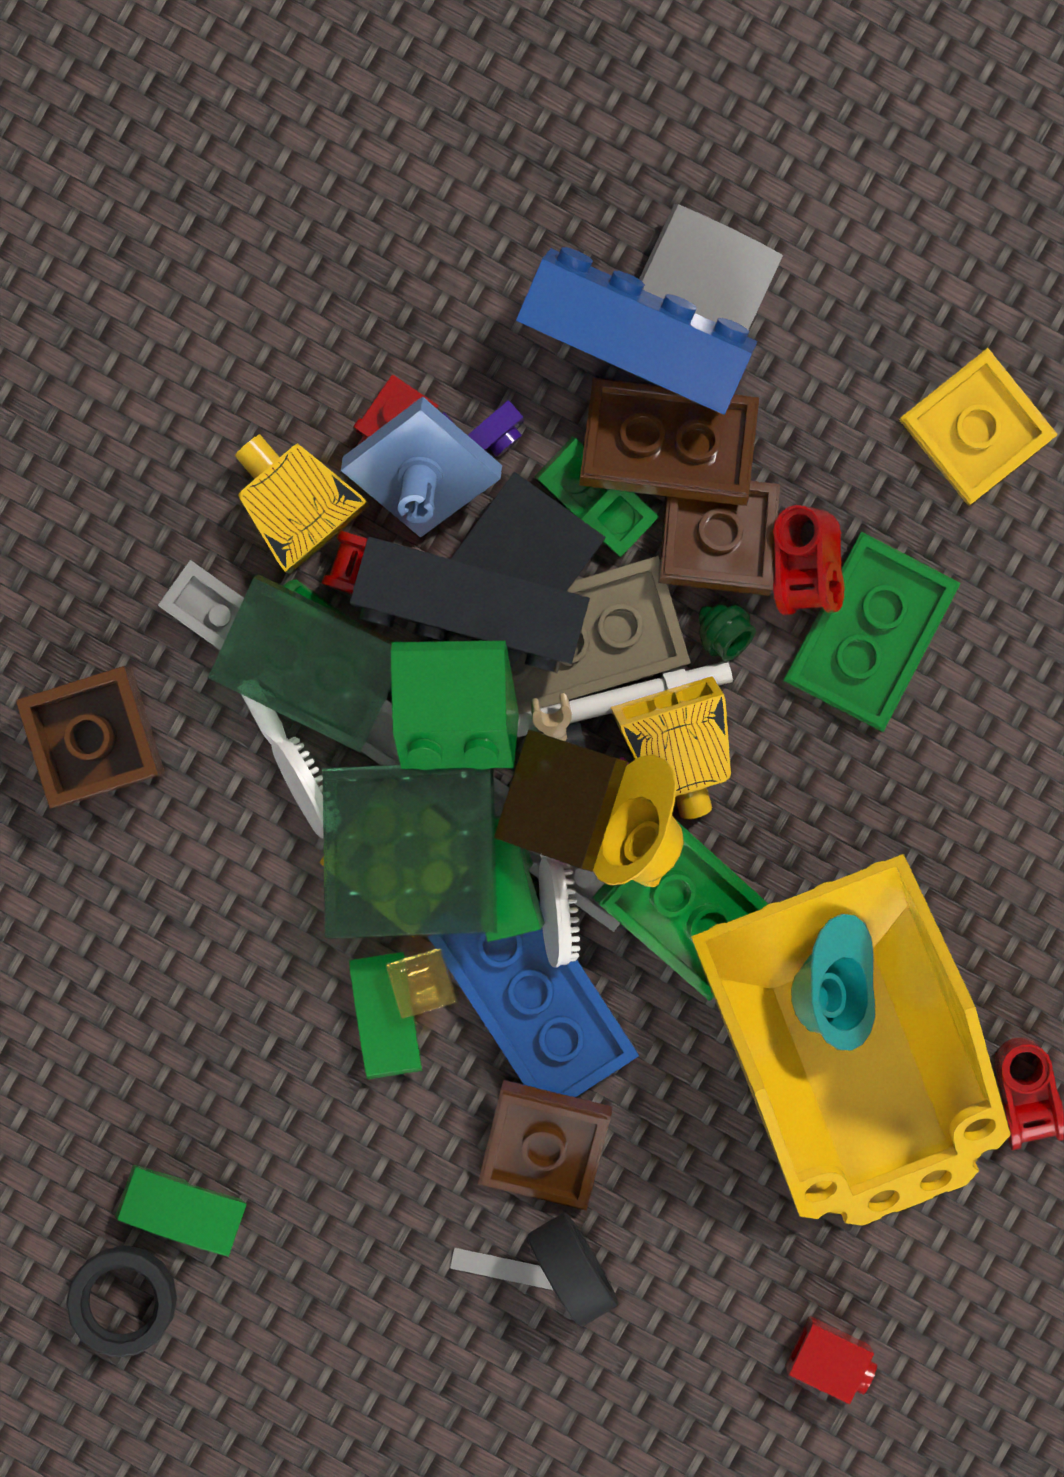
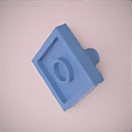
M423 396L344 455L341 465V471L419 537H422L500 480L502 465Z

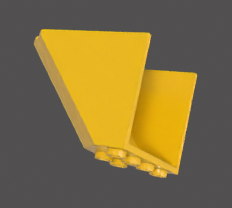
M904 854L886 861L876 862L866 869L832 882L822 883L812 890L781 902L768 904L761 910L727 923L717 924L707 931L691 936L800 1217L819 1219L826 1213H835L842 1215L844 1223L866 1225L881 1219L884 1215L902 1211L930 1200L938 1194L966 1186L979 1172L976 1165L978 1158L987 1150L998 1149L1011 1135L976 1007ZM840 914L855 915L864 922L871 935L873 946L875 1020L872 1031L863 1045L850 1051L837 1050L828 1044L820 1033L810 1032L806 1029V1026L795 1015L791 1002V988L795 975L808 957L812 955L814 944L821 929L830 919Z

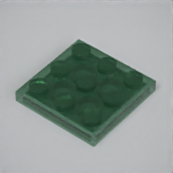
M400 765L322 768L325 938L350 939L497 933L494 768L484 770L475 768L420 770L401 769Z

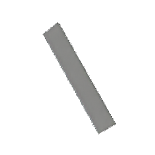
M454 1248L451 1269L553 1290L539 1265Z

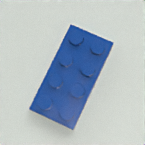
M475 894L423 928L524 1085L577 1097L639 1056L637 1050L579 961H571L569 964L560 965L559 967L551 966L546 954L543 928L488 942Z

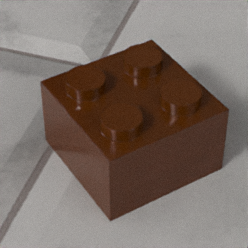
M122 666L16 700L49 808H60L165 774L131 667Z

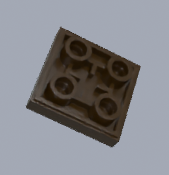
M528 729L494 838L593 872L627 761Z

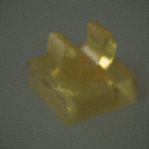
M441 948L386 964L402 1019L458 1003Z

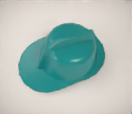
M840 914L830 919L821 929L814 944L812 955L808 957L795 975L791 988V1002L799 1021L810 1032L820 1033L824 1040L837 1050L850 1051L863 1045L872 1031L875 1020L872 938L865 923L855 915Z

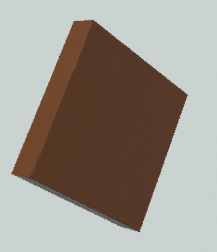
M750 481L747 506L665 496L658 583L770 596L773 590L775 562L773 530L778 517L780 484Z
M503 1080L478 1184L587 1211L613 1107Z

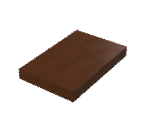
M593 377L579 486L747 506L759 397L734 394L725 415L659 385Z

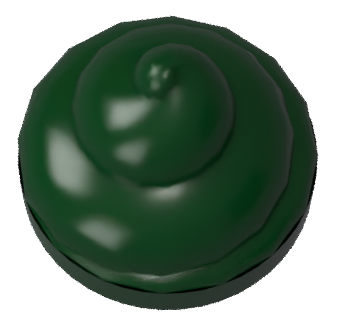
M717 605L713 608L703 606L699 611L700 639L703 649L711 656H720L724 661H730L739 656L749 646L755 636L756 629L750 624V615L739 606L727 607L725 605Z

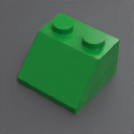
M506 641L392 642L393 735L401 769L475 768L484 770L490 768H514L519 711Z

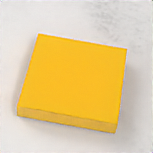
M989 348L985 349L899 419L968 506L1058 435Z

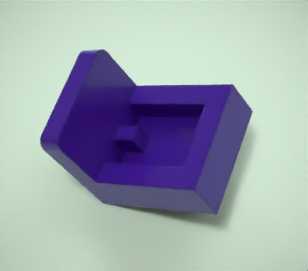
M508 400L469 433L468 436L487 453L492 451L496 457H499L522 437L517 428L524 423V419ZM445 412L442 413V414L445 415L450 421H452V420L447 416V414H446Z

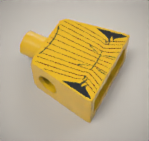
M259 434L235 454L238 461L254 478L250 484L240 491L238 496L277 562L289 575L338 533V530L341 531L369 507V504L358 492L298 443L279 457Z
M713 676L612 706L611 711L634 760L641 756L653 754L666 759L674 770L677 784L675 800L680 817L694 819L708 814L712 810V804L707 787L726 782L731 776L726 701Z

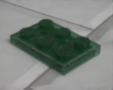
M257 574L251 582L208 678L361 752L392 689L391 646L392 642L396 641Z

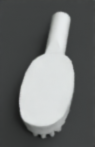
M254 677L242 683L237 688L262 734L272 745L274 758L297 804L316 834L320 838L328 837V834L334 832L336 827L342 824V817H336L340 814L339 809L333 812L330 811L331 808L336 806L335 801L326 803V800L332 797V793L322 794L328 788V785L323 784L319 787L317 785L324 779L323 776L313 777L319 771V768L314 767L309 770L308 767L314 763V760L304 761V758L309 756V752H298L304 748V744L299 743V738H286L282 722L258 678Z
M540 854L542 860L539 865L540 908L545 921L542 928L546 954L551 966L559 967L560 965H567L571 961H576L579 957V953L572 952L580 951V946H572V942H579L580 937L571 936V933L579 932L580 930L578 926L571 927V923L579 922V918L570 917V913H577L578 908H569V904L577 903V898H568L569 894L576 893V889H567V885H572L575 881L574 879H565V876L573 874L571 869L564 870L570 868L569 864Z

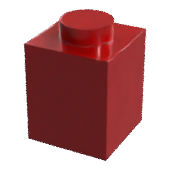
M809 1316L785 1366L789 1376L850 1405L856 1392L862 1395L866 1393L875 1376L878 1364L871 1361L874 1352L869 1344Z

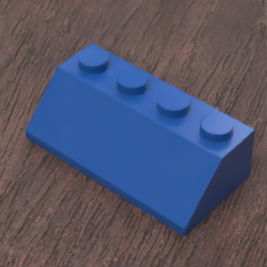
M562 247L560 252L550 248L541 260L516 321L725 415L758 342L747 337L749 334L747 328L726 318H718L717 322L702 317L695 313L697 307L681 297L666 294L663 299L643 290L645 284L640 279L628 273L613 271V274L609 275L591 266L593 260L577 250Z

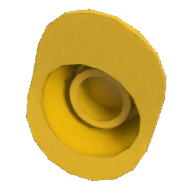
M651 754L638 757L626 766L593 869L598 880L609 885L625 884L634 880L646 887H656L661 878L675 865L680 857L684 844L683 832L678 822L672 816L677 784L674 770L666 759Z

